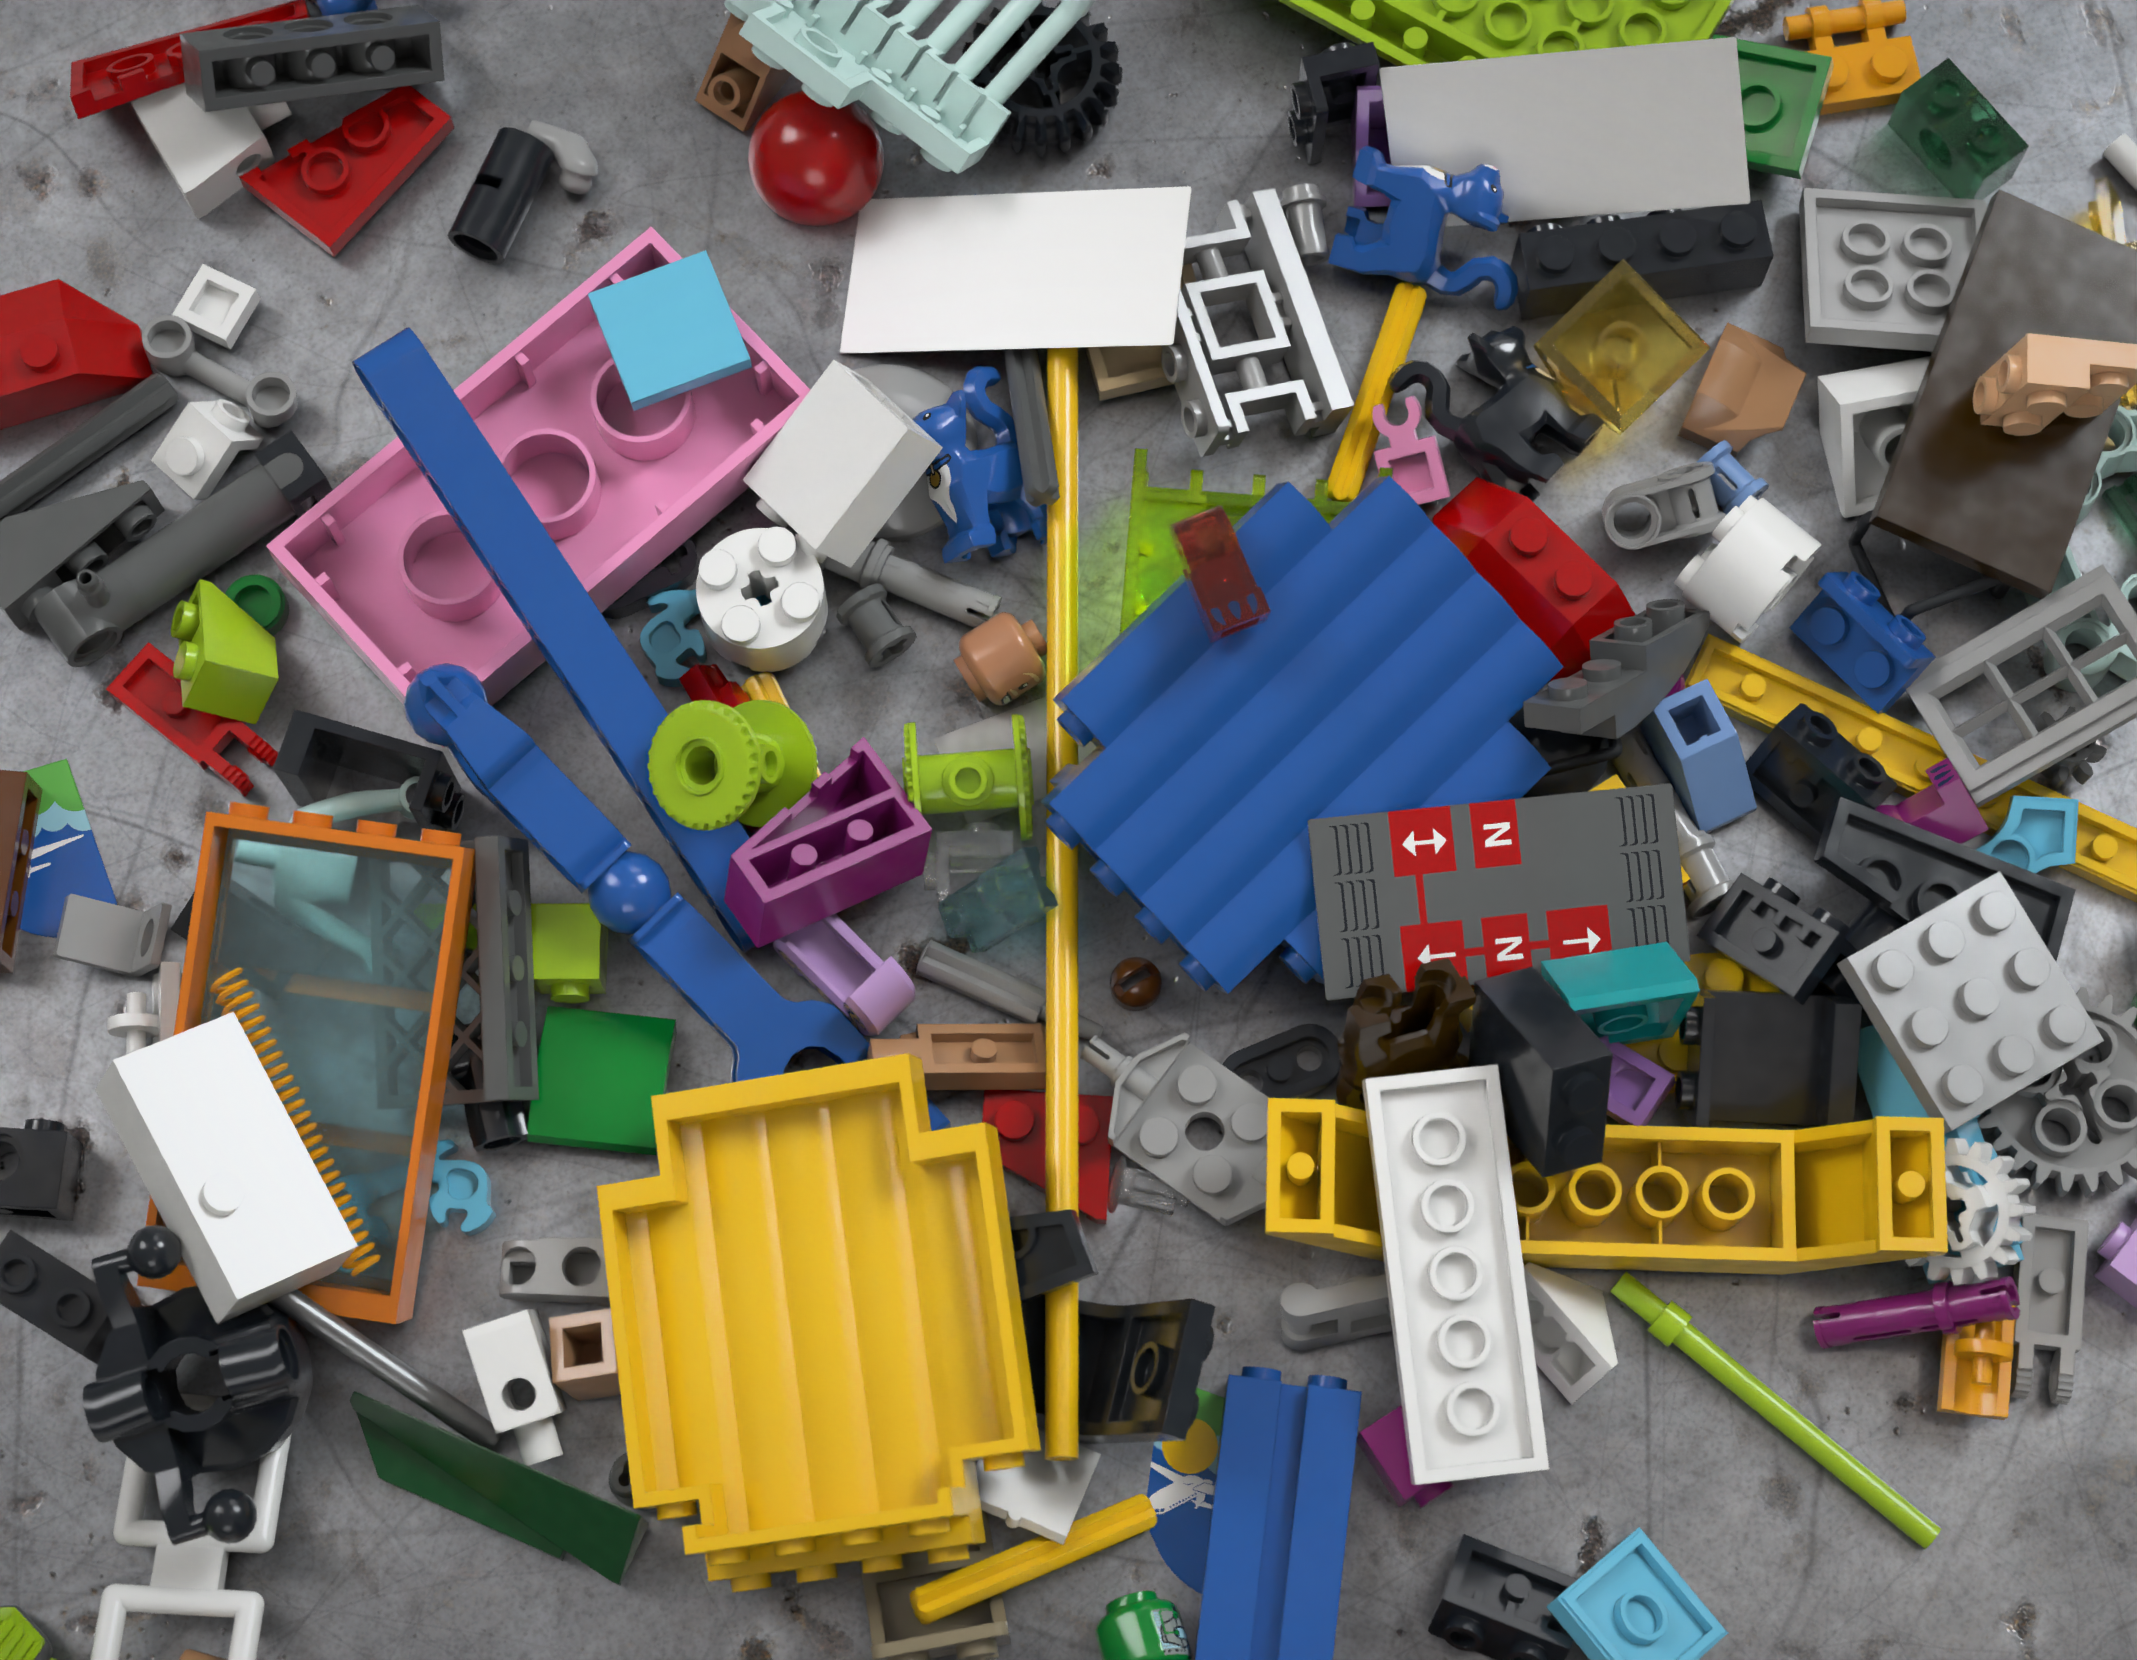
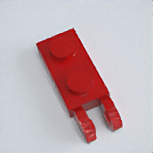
M148 642L106 688L107 692L204 771L209 768L222 781L245 797L254 787L252 782L249 781V776L236 765H231L219 754L234 738L247 749V752L260 763L267 764L269 767L275 764L278 752L247 727L246 722L182 707L181 679L174 678V662Z

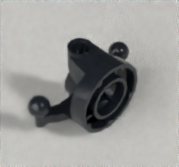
M159 1225L146 1226L133 1235L126 1249L94 1258L91 1262L99 1295L113 1329L106 1337L95 1373L96 1381L86 1384L83 1389L85 1416L94 1437L99 1442L113 1441L116 1447L141 1469L155 1475L161 1512L169 1539L173 1545L182 1544L208 1535L223 1543H238L249 1536L257 1521V1507L251 1497L236 1489H223L212 1495L207 1501L203 1512L196 1514L194 1510L192 1478L200 1473L237 1470L259 1460L282 1446L303 1420L313 1387L310 1348L297 1322L268 1302L218 1325L197 1285L185 1287L153 1305L142 1306L135 1289L128 1279L127 1273L135 1271L140 1276L148 1279H161L171 1274L181 1259V1243L172 1231ZM186 1354H196L205 1358L219 1355L222 1377L230 1394L218 1397L211 1407L203 1412L187 1406L178 1390L176 1370L179 1362Z

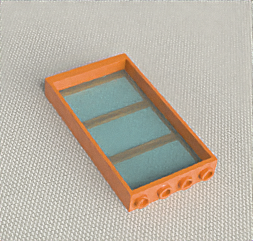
M230 802L228 814L206 811L173 1036L222 1017L221 1013L225 1006L216 1004L219 994L210 992L211 985L226 973L238 967L244 968L241 974L224 982L218 988L234 984L243 979L249 980L248 985L233 992L225 999H230L249 991L255 992L254 996L230 1011H235L254 1003L261 1004L259 1009L241 1018L239 1023L260 1015L266 1016L265 1021L253 1026L245 1034L258 1031L267 1026L272 1028L270 1033L257 1039L251 1045L254 1046L273 1038L278 1040L276 1045L263 1051L257 1057L266 1056L278 1050L283 1051L281 1057L263 1068L265 1070L284 1062L289 1063L287 1069L271 1077L270 1081L289 1074L295 1075L293 1081L277 1089L276 1093L295 1086L301 1087L298 1093L283 1101L282 1104L284 1105L301 1098L306 1099L304 1105L288 1115L293 1116L306 1110L312 1111L310 1117L294 1125V1127L298 1128L312 1122L318 1123L314 1130L300 1138L304 1140L317 1134L324 1135L321 1141L309 1147L307 1151L309 1152L323 1146L329 1147L328 1152L315 1159L313 1163L315 1164L328 1158L335 1159L333 1165L319 1172V1174L323 1175L334 1170L341 1171L337 1178L325 1185L329 1187L340 1182L347 1183L343 1190L331 1197L334 1199L346 1194L352 1195L351 1200L340 1206L338 1210L340 1211L351 1206L358 1207L357 1212L344 1219L346 1223L357 1218L364 1219L362 1225L350 1231V1233L354 1234L363 1230L370 1231L366 1238L356 1243L357 1246L368 1242L375 1243L372 1250L355 1261L374 1254L381 1255L378 1262L355 1277L351 1276V1271L355 1268L345 1269L341 1265L336 1272L297 1290L337 1316L398 1324L410 1320L413 1316L476 880L475 849L460 847L462 836L460 833L422 828L420 841L396 838L398 825L358 819L356 832L332 829L333 816L294 810L292 823L268 820L270 807ZM150 1196L146 1226L159 1225L166 1227ZM182 1256L173 1272L164 1278L148 1279L138 1274L137 1286L170 1291H179L185 1287L197 1285Z

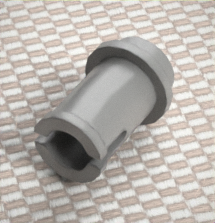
M1298 184L1285 189L1282 192L1283 200L1280 204L1303 266H1313L1326 262L1330 257L1322 209L1327 205L1326 197L1323 194H1319V188L1315 184Z

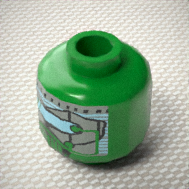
M1139 1591L1121 1596L1106 1605V1615L1099 1620L1095 1629V1637L1102 1660L1192 1659V1652L1180 1612L1171 1601L1158 1599L1155 1591Z

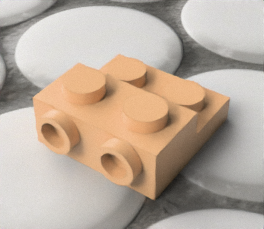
M2027 333L1978 378L1973 393V408L1976 414H1980V425L2001 426L2007 434L2027 436L2041 432L2063 412L2068 416L2076 418H2088L2102 414L2104 410L2137 384V344Z

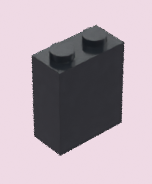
M1533 966L1474 981L1476 1002L1472 1008L1468 1067L1498 1064L1507 1136L1543 1178L1602 1162L1613 1053Z

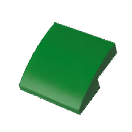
M548 1006L537 1059L539 1100L531 1101L527 1128L528 1142L657 1155L651 1096L667 1094L666 1087L677 1036L676 1019Z

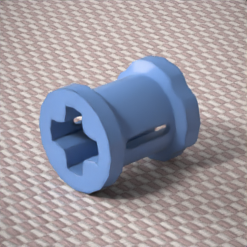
M1723 440L1711 448L1697 462H1713L1715 472L1710 476L1716 503L1727 515L1733 507H1740L1750 495L1759 500L1768 489L1769 484L1763 478L1755 479L1731 455L1733 448L1727 440ZM1718 474H1723L1736 490H1732Z

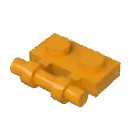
M1859 0L1857 6L1829 10L1826 5L1807 7L1804 14L1783 18V34L1786 41L1807 38L1810 51L1805 52L1829 56L1833 59L1834 68L1820 115L1911 102L1920 99L1924 87L1911 35L1887 39L1884 26L1904 24L1906 22V7L1903 0L1881 2V0ZM1860 31L1862 43L1834 47L1832 34Z

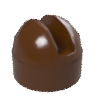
M1130 957L1116 965L1110 978V991L1113 999L1120 1007L1129 1011H1142L1151 1007L1159 998L1162 985L1161 975L1158 968L1151 961L1141 957ZM1142 970L1147 971L1151 975L1132 986L1126 992L1120 986L1121 983Z

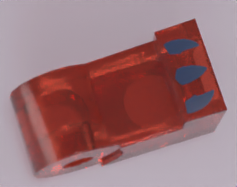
M1221 505L1169 525L1176 551L1184 568L1182 573L1211 643L1267 621L1271 610L1261 587H1258L1234 529Z

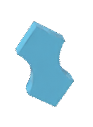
M2010 796L2008 811L2002 825L1986 843L1975 850L2035 874L2051 866L2074 864L2079 799Z

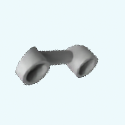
M162 315L152 319L145 326L142 332V343L149 362L161 373L167 376L179 377L189 375L249 408L253 422L260 427L270 428L279 426L290 419L296 412L298 407L296 388L292 380L286 375L279 372H265L256 376L251 381L198 353L190 326L180 317Z

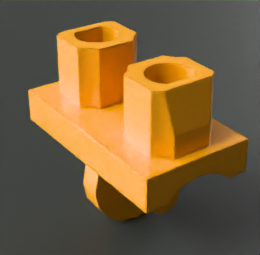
M2015 1320L1992 1321L1963 1326L1961 1333L1943 1334L1937 1411L1998 1420L2008 1418Z

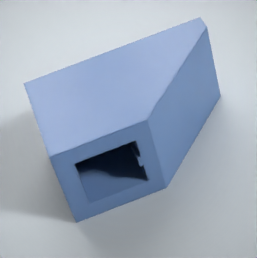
M1708 679L1664 698L1644 718L1640 729L1698 831L1704 830L1706 833H1709L1757 809L1738 734Z

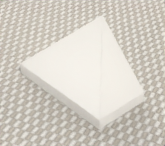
M1529 1262L1524 1266L1536 1364L1572 1405L1618 1364L1603 1291Z

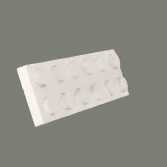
M1498 1064L1362 1080L1411 1484L1420 1485L1548 1470L1549 1462Z

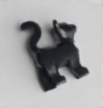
M1515 326L1502 331L1491 330L1483 337L1475 333L1468 336L1467 340L1471 352L1470 354H1462L1456 364L1459 368L1498 388L1499 391L1464 418L1455 416L1449 411L1451 388L1441 369L1428 361L1410 360L1396 368L1391 374L1389 382L1390 388L1394 393H1399L1415 383L1422 384L1426 389L1425 418L1434 430L1453 441L1459 454L1479 472L1482 479L1527 496L1532 502L1539 498L1540 493L1528 482L1534 479L1547 483L1562 470L1564 462L1555 453L1542 455L1532 448L1530 444L1538 434H1542L1561 445L1570 454L1579 456L1598 436L1605 422L1594 413L1580 415L1570 407L1556 380L1531 363L1525 348V334L1520 328Z

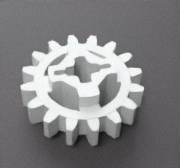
M1948 1138L1945 1147L1947 1239L1952 1250L1960 1251L1961 1256L1947 1252L1945 1255L1905 1260L1909 1266H1922L1929 1262L1928 1279L1933 1281L1946 1280L1951 1273L1954 1285L1972 1284L1975 1274L1980 1280H1993L1998 1277L1995 1261L2003 1265H2013L2020 1260L2015 1250L2011 1247L2013 1241H2031L2033 1234L2019 1226L2021 1217L2036 1213V1206L2020 1203L2018 1194L2030 1186V1182L2028 1179H2010L2007 1174L2011 1171L2015 1160L2011 1156H1998L1991 1160L1992 1144L1974 1142L1969 1149L1966 1139ZM1958 1166L1974 1170L1988 1183L1984 1185L1972 1183L1968 1173L1960 1172ZM1960 1200H1963L1967 1210L1958 1216L1959 1222H1956L1953 1212L1958 1211L1962 1207ZM1997 1218H1998L1997 1225H1996V1229H1995V1231L1993 1232V1229H1994L1996 1220H1997Z

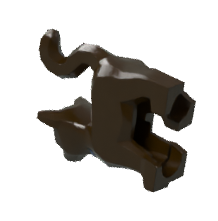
M1449 958L1420 965L1414 977L1415 990L1411 1004L1399 1005L1402 1000V990L1390 974L1363 980L1357 990L1352 1007L1348 1008L1345 1028L1337 1042L1341 1066L1336 1085V1096L1339 1105L1366 1111L1362 1080L1468 1068V1058L1458 1052V1048L1464 1038L1460 1028L1459 1016L1462 1011L1475 1004L1476 995L1466 976L1461 977Z

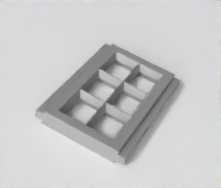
M2102 564L1930 663L1911 686L1906 688L1909 698L1943 753L1949 758L1977 807L1986 804L2137 718V676L2097 698L2080 671L2127 644L2137 660V614ZM2102 606L2119 634L2073 660L2057 636L2056 631ZM2043 639L2059 663L2060 668L2013 694L1996 666ZM1984 673L2001 702L1955 727L1939 699ZM2068 678L2085 706L2038 732L2020 704L2063 679ZM2009 712L2026 740L1986 763L1979 765L1962 737L2002 714Z

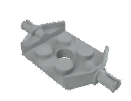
M1185 1032L1134 1056V1058L1123 1056L1099 1039L1097 1035L1089 1041L1090 1047L1086 1045L1080 1058L1111 1078L1110 1085L1115 1088L1108 1132V1143L1224 1226L1231 1225L1265 1208L1267 1100L1269 1097L1190 1042V1036ZM1198 1118L1213 1119L1221 1126L1224 1133L1223 1139L1217 1147L1211 1150L1196 1149L1186 1138L1185 1131L1188 1125Z

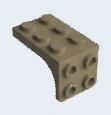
M982 1510L986 1543L968 1545L970 1559L929 1564L927 1551L902 1555L903 1568L866 1574H863L862 1564L859 1561L872 1646L870 1648L872 1660H931L957 1654L958 1660H994L1000 1658L998 1646L1011 1644L1002 1593L927 1625L921 1624L918 1621L909 1598V1594L917 1587L995 1555L987 1512Z

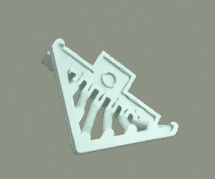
M725 0L724 5L734 16L745 21L738 34L753 44L752 52L768 66L778 70L786 69L802 81V90L812 100L826 107L835 106L837 109L860 100L873 110L871 117L878 125L893 134L901 135L903 133L922 147L920 154L931 165L945 172L952 170L959 174L981 160L1012 113L1002 105L1076 22L1087 14L1095 0H1061L1060 5L985 89L977 87L972 81L1043 0H1010L955 64H947L942 58L993 0H961L928 38L917 41L911 36L944 0H911L900 13L889 18L883 16L882 13L894 0Z

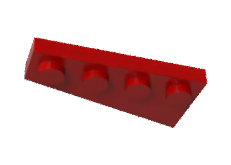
M295 0L71 62L70 98L78 120L184 83L180 42L181 33L311 18L306 1Z

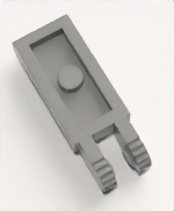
M2032 1214L2020 1219L2022 1227L2027 1229L2033 1236L2031 1241H2023L2019 1244L2025 1260L2014 1264L2013 1280L2020 1299V1305H2016L2020 1310L2019 1319L2015 1320L2010 1397L2026 1399L2033 1384L2034 1349L2055 1351L2050 1366L2048 1382L2051 1403L2068 1405L2073 1391L2075 1356L2081 1350L2089 1223L2087 1220Z

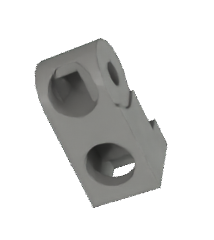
M539 1237V1240H511L503 1242L499 1296L504 1299L521 1302L594 1303L599 1306L610 1307L603 1239Z

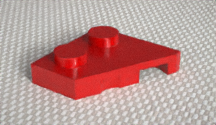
M984 1090L982 1123L985 1122L997 1127L1003 1170L1018 1175L1028 1181L1030 1186L1045 1194L1046 1092ZM1078 1094V1211L1084 1213L1087 1219L1096 1224H1106L1111 1156L1108 1132L1113 1096Z

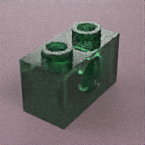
M1949 58L1902 91L1888 122L1890 128L1954 198L1983 200L2013 177L2029 148V145Z

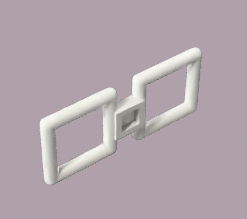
M181 1394L187 1406L200 1412L209 1409L215 1400L221 1397L215 1395ZM291 1435L279 1449L260 1458L253 1500L257 1507V1521L249 1536L238 1543H223L208 1535L182 1544L173 1545L169 1539L164 1521L143 1520L151 1473L145 1472L126 1456L113 1537L122 1546L156 1548L150 1586L111 1584L104 1589L101 1596L90 1660H119L127 1612L234 1618L228 1660H256L264 1612V1599L259 1593L254 1591L224 1590L230 1552L265 1553L274 1545Z

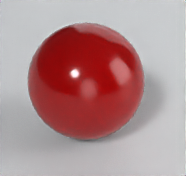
M801 90L775 102L757 122L751 135L748 149L749 172L757 193L764 203L777 215L790 222L804 226H829L856 215L872 199L883 175L884 148L875 123L869 114L856 102H852L840 109H837L835 106L826 107L812 100Z

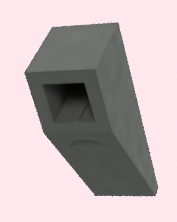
M144 480L8 516L0 521V609L19 630L23 629L30 622H38L34 616V610L40 600L51 590L65 582L76 579L77 574L82 570L98 572L107 565L108 557L126 542L137 541L150 532L156 524L157 517L165 510L149 485Z

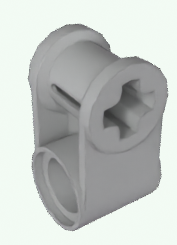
M1704 461L1683 465L1658 476L1621 485L1613 489L1605 498L1602 507L1603 522L1610 540L1619 547L1633 550L1673 539L1690 538L1713 532L1726 516V513L1719 512L1710 480V476L1715 472L1713 462ZM1689 489H1693L1698 507L1696 511L1692 510L1688 495ZM1633 502L1642 504L1649 511L1647 521L1642 527L1627 531L1615 524L1614 517L1616 511L1621 506Z

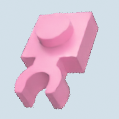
M1414 395L1405 398L1408 418L1405 423L1395 425L1388 421L1383 403L1375 405L1372 412L1374 425L1380 433L1389 438L1390 447L1373 452L1379 476H1390L1418 505L1450 497L1451 494L1436 435L1421 439L1417 437L1416 428L1420 423L1422 415L1421 406Z

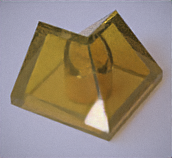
M1624 259L1533 346L1551 377L1556 380L1568 403L1585 414L1594 413L1605 421L1604 426L1619 435L1626 431L1711 348Z

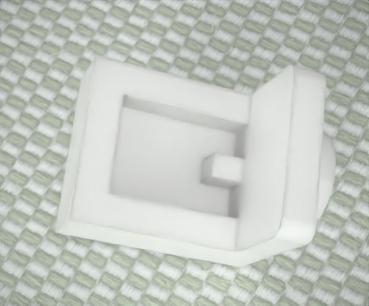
M219 399L218 401L188 402L151 461L194 500L207 499L239 450L257 449L264 438L248 424L250 422L248 414L230 401Z

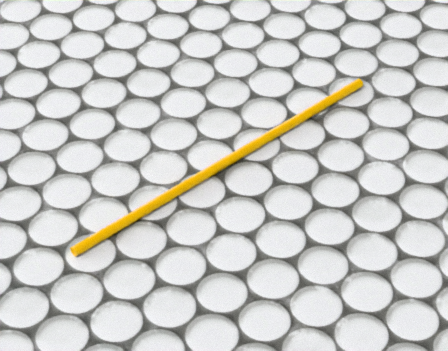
M1047 348V413L1060 497L1056 503L1047 505L1046 796L1055 788L1049 781L1067 764L1078 765V743L1058 723L1057 718L1063 711L1052 700L1078 675V348ZM1046 808L1047 820L1052 815V813ZM1046 825L1045 1212L1072 1209L1076 1211L1078 1216V845L1073 850L1069 849ZM1078 1282L1045 1295V1459L1050 1461H1074L1079 1459Z

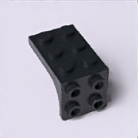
M1045 1295L1021 1304L1037 1425L1039 1431L1045 1432ZM1193 1298L1134 1305H1108L1078 1300L1079 1443L1109 1444L1186 1440L1187 1431L1194 1423L1199 1409V1397L1196 1391L1202 1364L1209 1356L1214 1342V1330L1211 1326L1215 1311L1214 1305Z

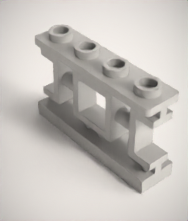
M1275 188L1253 191L1245 204L1239 205L1238 200L1227 201L1216 218L1220 231L1186 237L1183 265L1197 262L1204 280L1185 283L1183 288L1180 289L1174 343L1172 345H1161V361L1164 374L1169 382L1175 384L1182 404L1181 420L1183 428L1189 438H1194L1201 457L1214 455L1219 446L1226 445L1227 449L1239 447L1250 431L1245 416L1285 409L1294 436L1306 434L1308 429H1310L1312 437L1335 433L1354 407ZM1245 250L1252 272L1228 276L1222 258L1240 255ZM1245 300L1259 340L1220 347L1206 307ZM1282 358H1284L1292 381L1268 386L1261 366L1280 363ZM1237 371L1243 390L1226 393L1220 400L1212 375Z

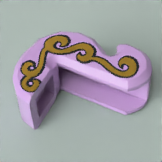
M836 914L773 941L774 949L798 976H803L827 1003L833 1004L864 1036H878L915 1000V986L912 980L892 956L883 962Z

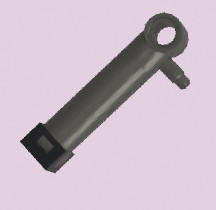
M292 430L256 453L255 456L259 464L98 572L82 570L77 574L76 579L59 585L40 600L34 610V616L70 666L83 667L104 657L119 643L123 631L294 516L299 519L332 491L326 476Z

